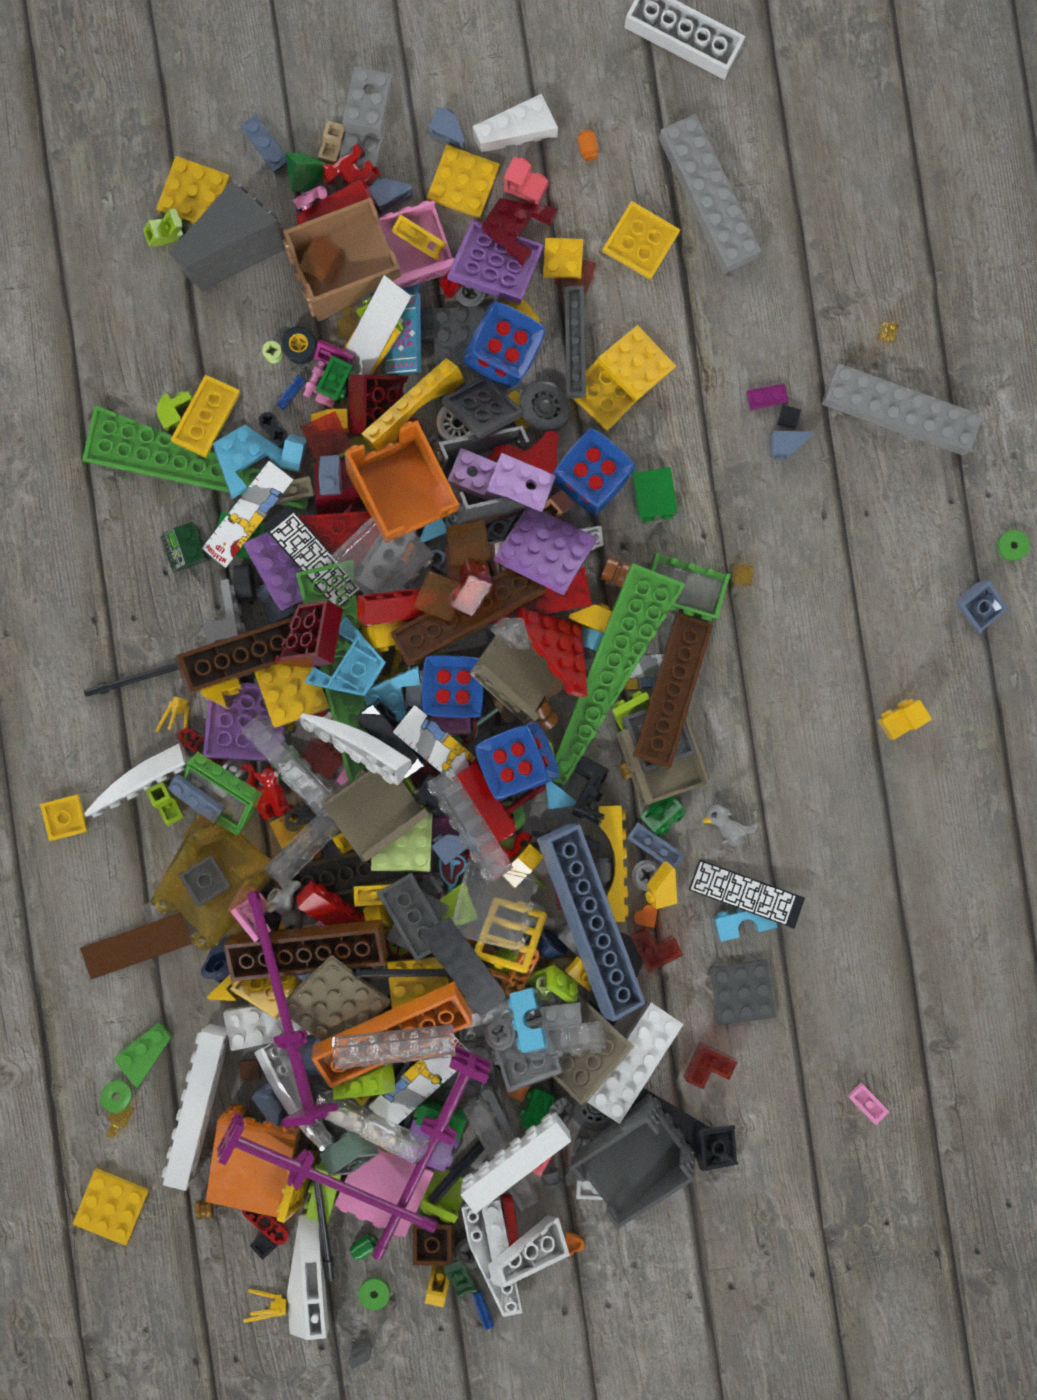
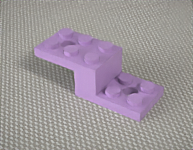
M460 448L447 481L449 485L487 501L507 497L542 512L556 476L501 453L496 463ZM467 470H474L476 472V476H469L467 474ZM526 483H533L535 490L528 489Z

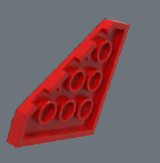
M368 511L299 516L339 563L353 560L354 568L368 553L380 534Z
M526 608L517 610L520 631L523 635L525 633L532 641L531 645L538 655L544 656L549 663L547 667L556 678L559 677L565 684L564 689L566 692L582 698L587 696L588 690L581 625Z

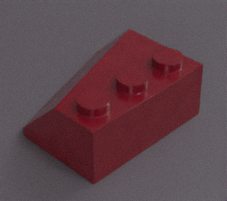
M349 374V433L362 434L403 397L402 389L404 383H407L408 376Z
M340 461L343 494L320 495V462H314L315 497L318 515L344 513L350 504L357 508L365 506L346 472L345 461Z
M328 600L299 604L289 625L291 631L288 638L283 639L281 644L283 650L280 656H276L274 662L303 668L333 664L343 608Z

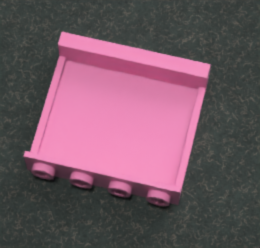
M423 201L418 206L412 208L405 207L400 212H389L379 218V224L390 250L394 252L401 271V277L392 282L401 289L444 276L451 268L454 258H452L434 201ZM400 214L447 244L445 249L442 248L439 253L438 261L391 232ZM431 241L428 248L433 250L436 244Z
M373 1139L380 1154L353 1173L348 1174L345 1183L397 1205L417 1162L400 1156V1151ZM426 1166L406 1207L407 1210L414 1213L417 1212L434 1174V1168ZM342 1192L339 1193L334 1204L340 1211L353 1213L356 1218L373 1222V1225L380 1229L386 1228L392 1215ZM401 1218L393 1235L405 1237L411 1222Z

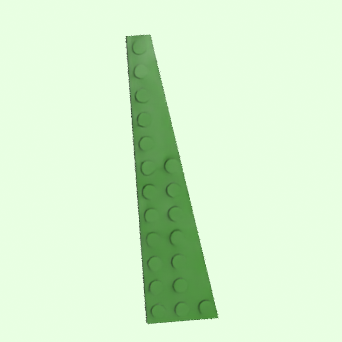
M94 405L82 459L83 462L229 493L228 485L225 482L224 474L215 452L210 451L207 458L172 443V435ZM249 466L237 473V475L248 489L261 471ZM310 497L283 503L282 505L308 510Z
M353 560L297 572L296 577L303 604L324 600L330 601L323 596L328 588L327 583L320 579L312 583L306 576L307 574L340 567L351 578V584H355ZM336 575L332 578L331 586L334 590L341 591L346 587L347 582L343 576ZM337 577L342 578L345 582L344 586L339 589L333 585V580ZM323 582L326 587L325 591L321 593L315 587V583ZM340 594L336 598L337 606H339L338 599L341 596H346L349 599L341 607L343 608L341 622L346 617L359 631L356 595L350 598L347 594ZM338 635L334 663L319 666L320 671L332 677L352 642ZM325 688L333 721L349 725L367 733L356 719L360 711L365 708V698ZM343 752L341 754L348 780L353 782L358 778L356 774L365 769L366 765L361 762H355L349 754Z
M634 563L630 564L586 675L588 695L583 698H577L554 756L559 770V778L552 781L562 785L567 783L579 759L585 753L588 744L594 738L597 729L606 718V714L615 703L639 663V659L645 653L647 646L656 635L659 626L666 618L668 611L674 605L686 584Z

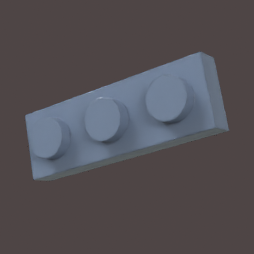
M256 115L240 125L245 135L274 174L287 166L285 154Z
M179 773L174 776L167 789L213 824L219 819L225 808Z
M638 822L626 837L660 862L667 861L675 869L685 856Z

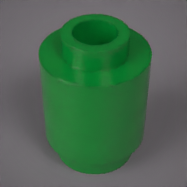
M367 1233L349 1247L355 1261L364 1260L373 1253L377 1242H379L374 1234Z

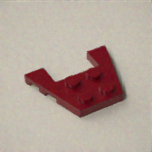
M499 198L483 222L481 230L495 243L501 244L506 249V252L510 256H514L518 263L524 267L532 254V249L517 243V240L532 218L550 226L558 214V209Z

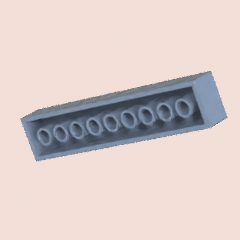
M569 823L537 838L601 1014L605 1019L616 1021L646 1003L580 824Z

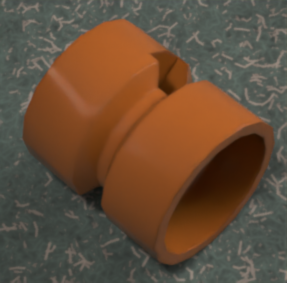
M609 556L600 580L608 583L615 581V585L622 587L630 564L622 563L620 565L618 559Z
M544 696L535 711L539 715L535 722L540 724L543 731H547L556 725L558 715Z

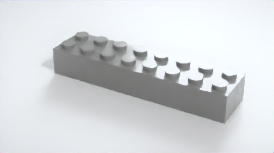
M696 114L661 129L659 141L723 274L758 259L761 249Z
M839 363L833 369L821 405L963 456L971 452L983 418L981 414Z

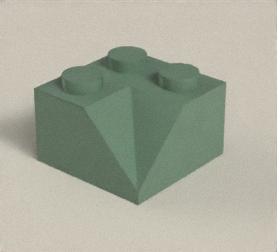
M359 1131L356 1133H344L339 1137V1141L325 1147L326 1150L319 1155L328 1175L336 1176L353 1173L380 1153L370 1132L361 1133Z

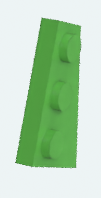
M159 1022L113 1058L136 1089L140 1086L172 1038V1035L162 1022Z

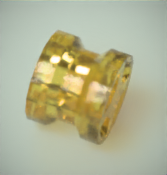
M881 322L879 326L881 331L877 339L887 343L896 342V332L899 330V325L894 322Z

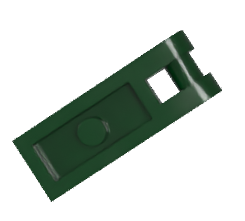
M462 1260L444 1266L445 1275L456 1290L459 1298L465 1297V1294L470 1292L472 1294L478 1292L476 1283Z

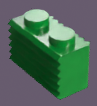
M535 1085L533 1090L529 1089L525 1099L528 1103L525 1108H521L518 1116L521 1119L520 1125L529 1129L533 1125L536 1127L542 1123L541 1119L549 1113L551 1106L556 1100V1094Z

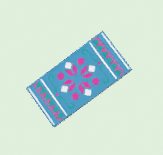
M409 294L411 298L399 318L403 330L385 357V375L421 373L420 294Z

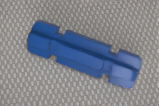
M299 375L294 378L293 384L290 383L284 391L283 397H280L276 402L277 406L283 410L286 409L289 405L288 402L293 400L300 391L299 388H302L306 382Z
M478 1290V1292L473 1294V1299L482 1320V1325L485 1330L494 1327L492 1317H490L491 1314L486 1300H484L483 1291Z

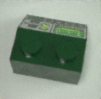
M189 522L175 527L160 536L172 573L209 561L207 553L202 549L204 544L197 524Z

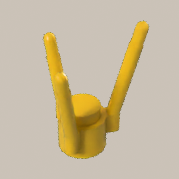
M173 697L155 731H160L170 711L173 713L168 730L172 729L176 715H182L183 712L184 729L188 728L190 706H187L188 700ZM184 733V734H183V736L185 737L184 741L186 742V741H187L188 734Z
M248 1289L249 1293L275 1300L270 1302V1309L251 1312L250 1315L254 1317L244 1319V1323L286 1315L287 1299H282V1294L275 1295Z

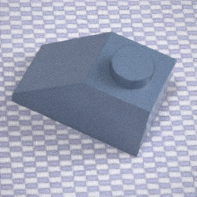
M438 107L428 126L429 135L464 150L465 140L456 115L448 108Z
M386 178L377 179L369 186L376 207L381 214L413 195L410 184Z
M773 431L770 434V457H775V460L778 461L786 460L812 436V432Z
M340 455L320 456V495L343 494Z
M441 833L433 839L434 844L431 847L446 865L474 844L477 839L471 836L450 833L444 836Z

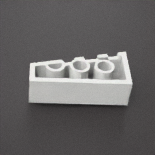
M542 94L472 126L473 137L481 153L502 149L509 145L515 144L517 146L522 145L524 142H536L544 138H556L558 136V127Z
M547 1215L488 1264L493 1285L504 1288L570 1256L559 1217Z

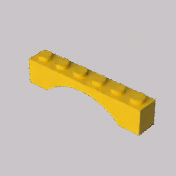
M445 358L362 433L369 447L377 452L389 443L396 444L399 428L419 408L434 398L453 393L462 385L465 380L458 366Z
M597 805L598 812L605 815L603 820L598 818L602 821L599 826L609 839L614 856V874L606 892V897L615 921L625 922V917H628V905L624 904V898H628V888L624 886V878H627V867H623V859H627L626 847H623V840H626V828H622V821L626 820L625 809H622L621 805Z

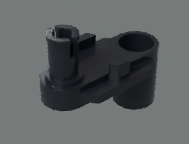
M582 756L575 767V773L589 781L576 802L572 815L579 819L587 818L599 826L602 821L596 817L603 820L605 815L591 808V804L594 800L597 802L601 800L603 794L599 791L608 776L609 769L586 756Z

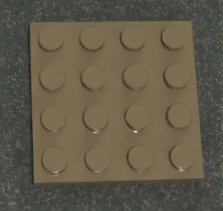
M331 955L286 997V1002L291 1020L320 1041H323L376 1017L390 1004V999L362 977L356 980L355 972Z
M577 994L582 1027L553 1030L550 1033L564 1072L553 1076V1078L581 1106H584L635 1046L583 996Z

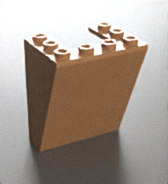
M371 198L283 231L285 238L282 241L291 265L296 267V271H294L298 283L302 282L304 287L301 289L302 294L308 304L311 316H316L318 322L376 291L384 275L391 281L401 277L399 264L394 252L389 248Z

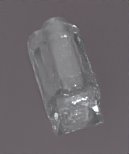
M501 618L490 628L505 646L511 649H529L528 634L522 618Z

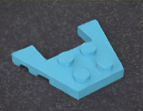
M246 425L239 427L213 443L216 457L223 471L232 499L247 490V486L237 473L262 458L268 456L280 470L283 469L280 468L283 450Z
M344 617L340 623L339 635L351 641L352 645L332 677L313 667L305 683L366 697L386 662L365 640L349 619Z
M414 666L410 670L401 672L389 680L373 685L366 697H364L366 706L379 698L396 714V720L398 722L402 721L407 715L402 687L421 685L419 666Z

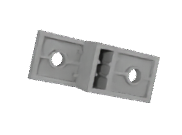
M354 66L342 121L345 133L339 159L352 153L353 146L358 143L364 150L365 156L363 159L357 160V165L363 169L365 167L364 163L370 160L374 167H378L387 125L385 111L393 78L392 74ZM371 86L375 91L372 94H366L364 92L365 88Z
M229 579L220 580L227 619L204 623L207 645L247 632L245 623H242L241 616H243L242 605L238 602L234 582Z

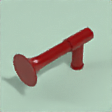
M541 785L529 790L525 795L505 807V812L507 815H510L524 803L546 790V787Z

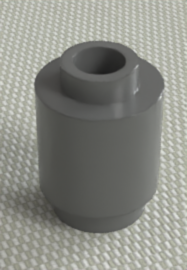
M594 858V864L602 885H609V881H612V862H610V858Z

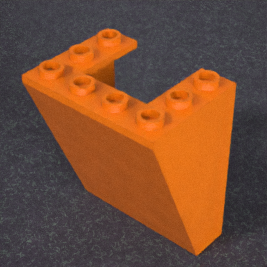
M412 421L406 422L399 428L398 443H389L380 451L376 452L374 450L367 453L366 457L363 444L360 446L353 445L345 452L346 472L386 543L458 511L459 503L418 421L413 423Z
M233 1103L226 1108L217 1121L205 1202L278 1217L279 1213H276L279 1202L283 1200L284 1194H282V1189L285 1182L288 1181V1170L237 1148H234L226 1165L218 1163L219 1157H217L219 1151L217 1148L235 1112L243 1115V1118L248 1112V1108H243L242 1104ZM250 1117L243 1119L244 1130L241 1134L242 1137L292 1159L297 1158L302 1133L298 1126L284 1127L282 1122L279 1127L275 1126L273 1122H255L256 1120Z

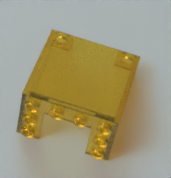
M215 822L214 824L188 831L150 903L162 914L176 910L178 913L181 912L182 916L200 932L191 936L190 940L204 952L217 946L237 921L231 913L233 908L248 900L247 893L257 890L260 892L279 867L273 863L272 859L265 856L257 846L248 841L245 835L240 833L236 836ZM212 854L232 888L198 908L178 875ZM159 902L165 903L168 907L162 906Z

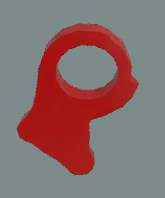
M555 431L545 432L541 440L527 451L511 445H500L493 448L494 452L487 459L497 462L501 453L552 474L557 468L559 435Z

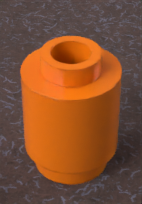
M591 130L581 131L577 137L581 157H583L584 161L598 158L599 147L596 133L591 132Z

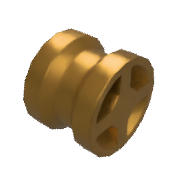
M626 762L617 766L618 770L622 773V780L631 778Z
M196 1200V1220H202L205 1217L213 1219L215 1212L214 1204Z

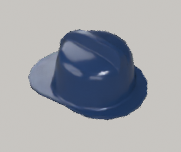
M549 929L542 930L537 944L540 956L544 955L549 959H555L567 952L566 945L557 937L556 933Z
M228 938L217 941L211 948L201 968L203 978H212L221 983L230 975L224 950V944Z

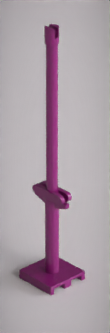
M259 890L247 893L254 915L284 1033L275 1036L273 1040L277 1047L288 1050L303 1107L282 1119L284 1127L315 1124V1119L326 1118L329 1116L328 1112L338 1111V1103L314 1105L300 1051V1046L307 1043L306 1037L308 1034L306 1030L294 1031L261 906Z
M455 1046L449 1068L460 1073L438 1119L424 1117L420 1130L430 1137L397 1203L398 1206L406 1209L438 1141L440 1140L446 1144L453 1143L454 1137L456 1138L458 1132L448 1123L470 1078L486 1084L489 1078L491 1061ZM391 1215L372 1253L374 1259L382 1260L401 1219L400 1217Z
M236 1112L217 1148L219 1151L217 1157H219L218 1163L226 1165L234 1148H237L288 1170L287 1185L291 1186L293 1183L295 1189H299L305 1177L414 1223L432 1233L437 1228V1221L431 1218L423 1217L311 1168L314 1161L311 1151L304 1149L296 1159H292L242 1137L241 1134L244 1130L243 1115Z

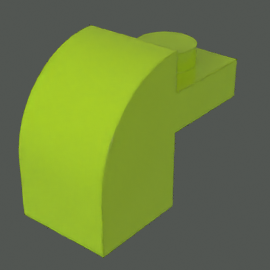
M169 209L163 219L149 220L143 228L149 247L163 246L180 239L183 236L181 231L183 227L182 219L178 216L176 209Z
M189 391L179 392L175 395V398L166 393L159 400L157 415L163 428L168 433L175 430L182 419L179 410L189 406L193 398Z
M161 781L145 791L152 806L159 809L165 825L169 827L186 817L179 805L180 800L178 797L167 790L169 784Z

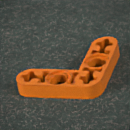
M536 948L528 972L522 975L516 974L515 970H510L509 974L506 975L490 968L487 969L494 978L498 977L501 979L499 985L506 995L510 997V993L523 990L539 959V952ZM519 952L515 962L522 964L525 953ZM514 984H515L516 988H512V989L510 990V989H509V986H510V987H513Z

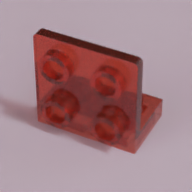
M335 411L300 426L316 462L320 461V456H332L351 447Z

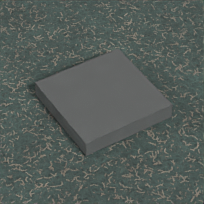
M212 854L178 875L198 908L232 888Z

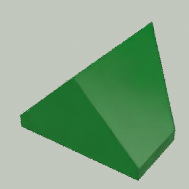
M286 152L285 157L291 191H310L324 175L322 167L326 162L304 153Z

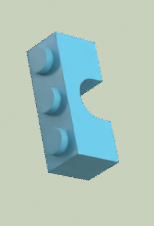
M738 908L730 913L728 910L718 912L717 916L713 917L718 939L721 942L740 937L738 927L746 919L754 922L755 929L758 932L777 928L776 922Z
M530 988L510 993L508 1005L514 1013L512 1024L514 1030L518 1032L519 1038H516L518 1049L522 1053L547 1049L548 1044L544 1028L531 1029L527 1024L528 1014L533 1010L540 1009L536 989Z

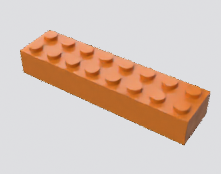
M451 982L314 1044L312 1047V1060L329 1087L332 1088L473 1025L472 1013L455 982Z

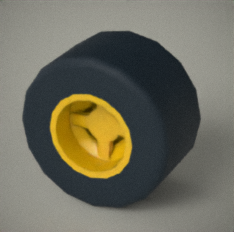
M296 326L285 332L282 338V348L290 361L296 364H306L314 359L317 341L310 330L305 327Z

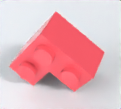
M513 157L504 176V192L528 203L540 205L548 188V180L540 173H532L531 164L526 159Z

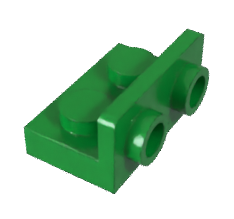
M331 356L316 392L333 399L335 403L339 404L347 395L348 390L346 388L349 383V374H356L353 365Z
M674 796L652 804L640 815V818L660 837L665 835L675 822L683 819L686 810Z

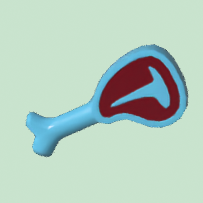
M458 855L446 865L439 859V873L447 885V894L455 889L458 877L466 869V859L462 855Z

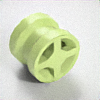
M268 341L263 345L262 353L268 362L273 364L282 360L283 350L277 342Z

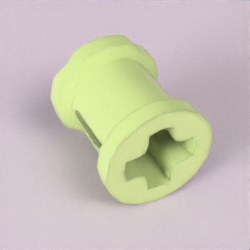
M541 976L536 981V993L540 1001H548L552 998L553 992L546 987L547 976Z

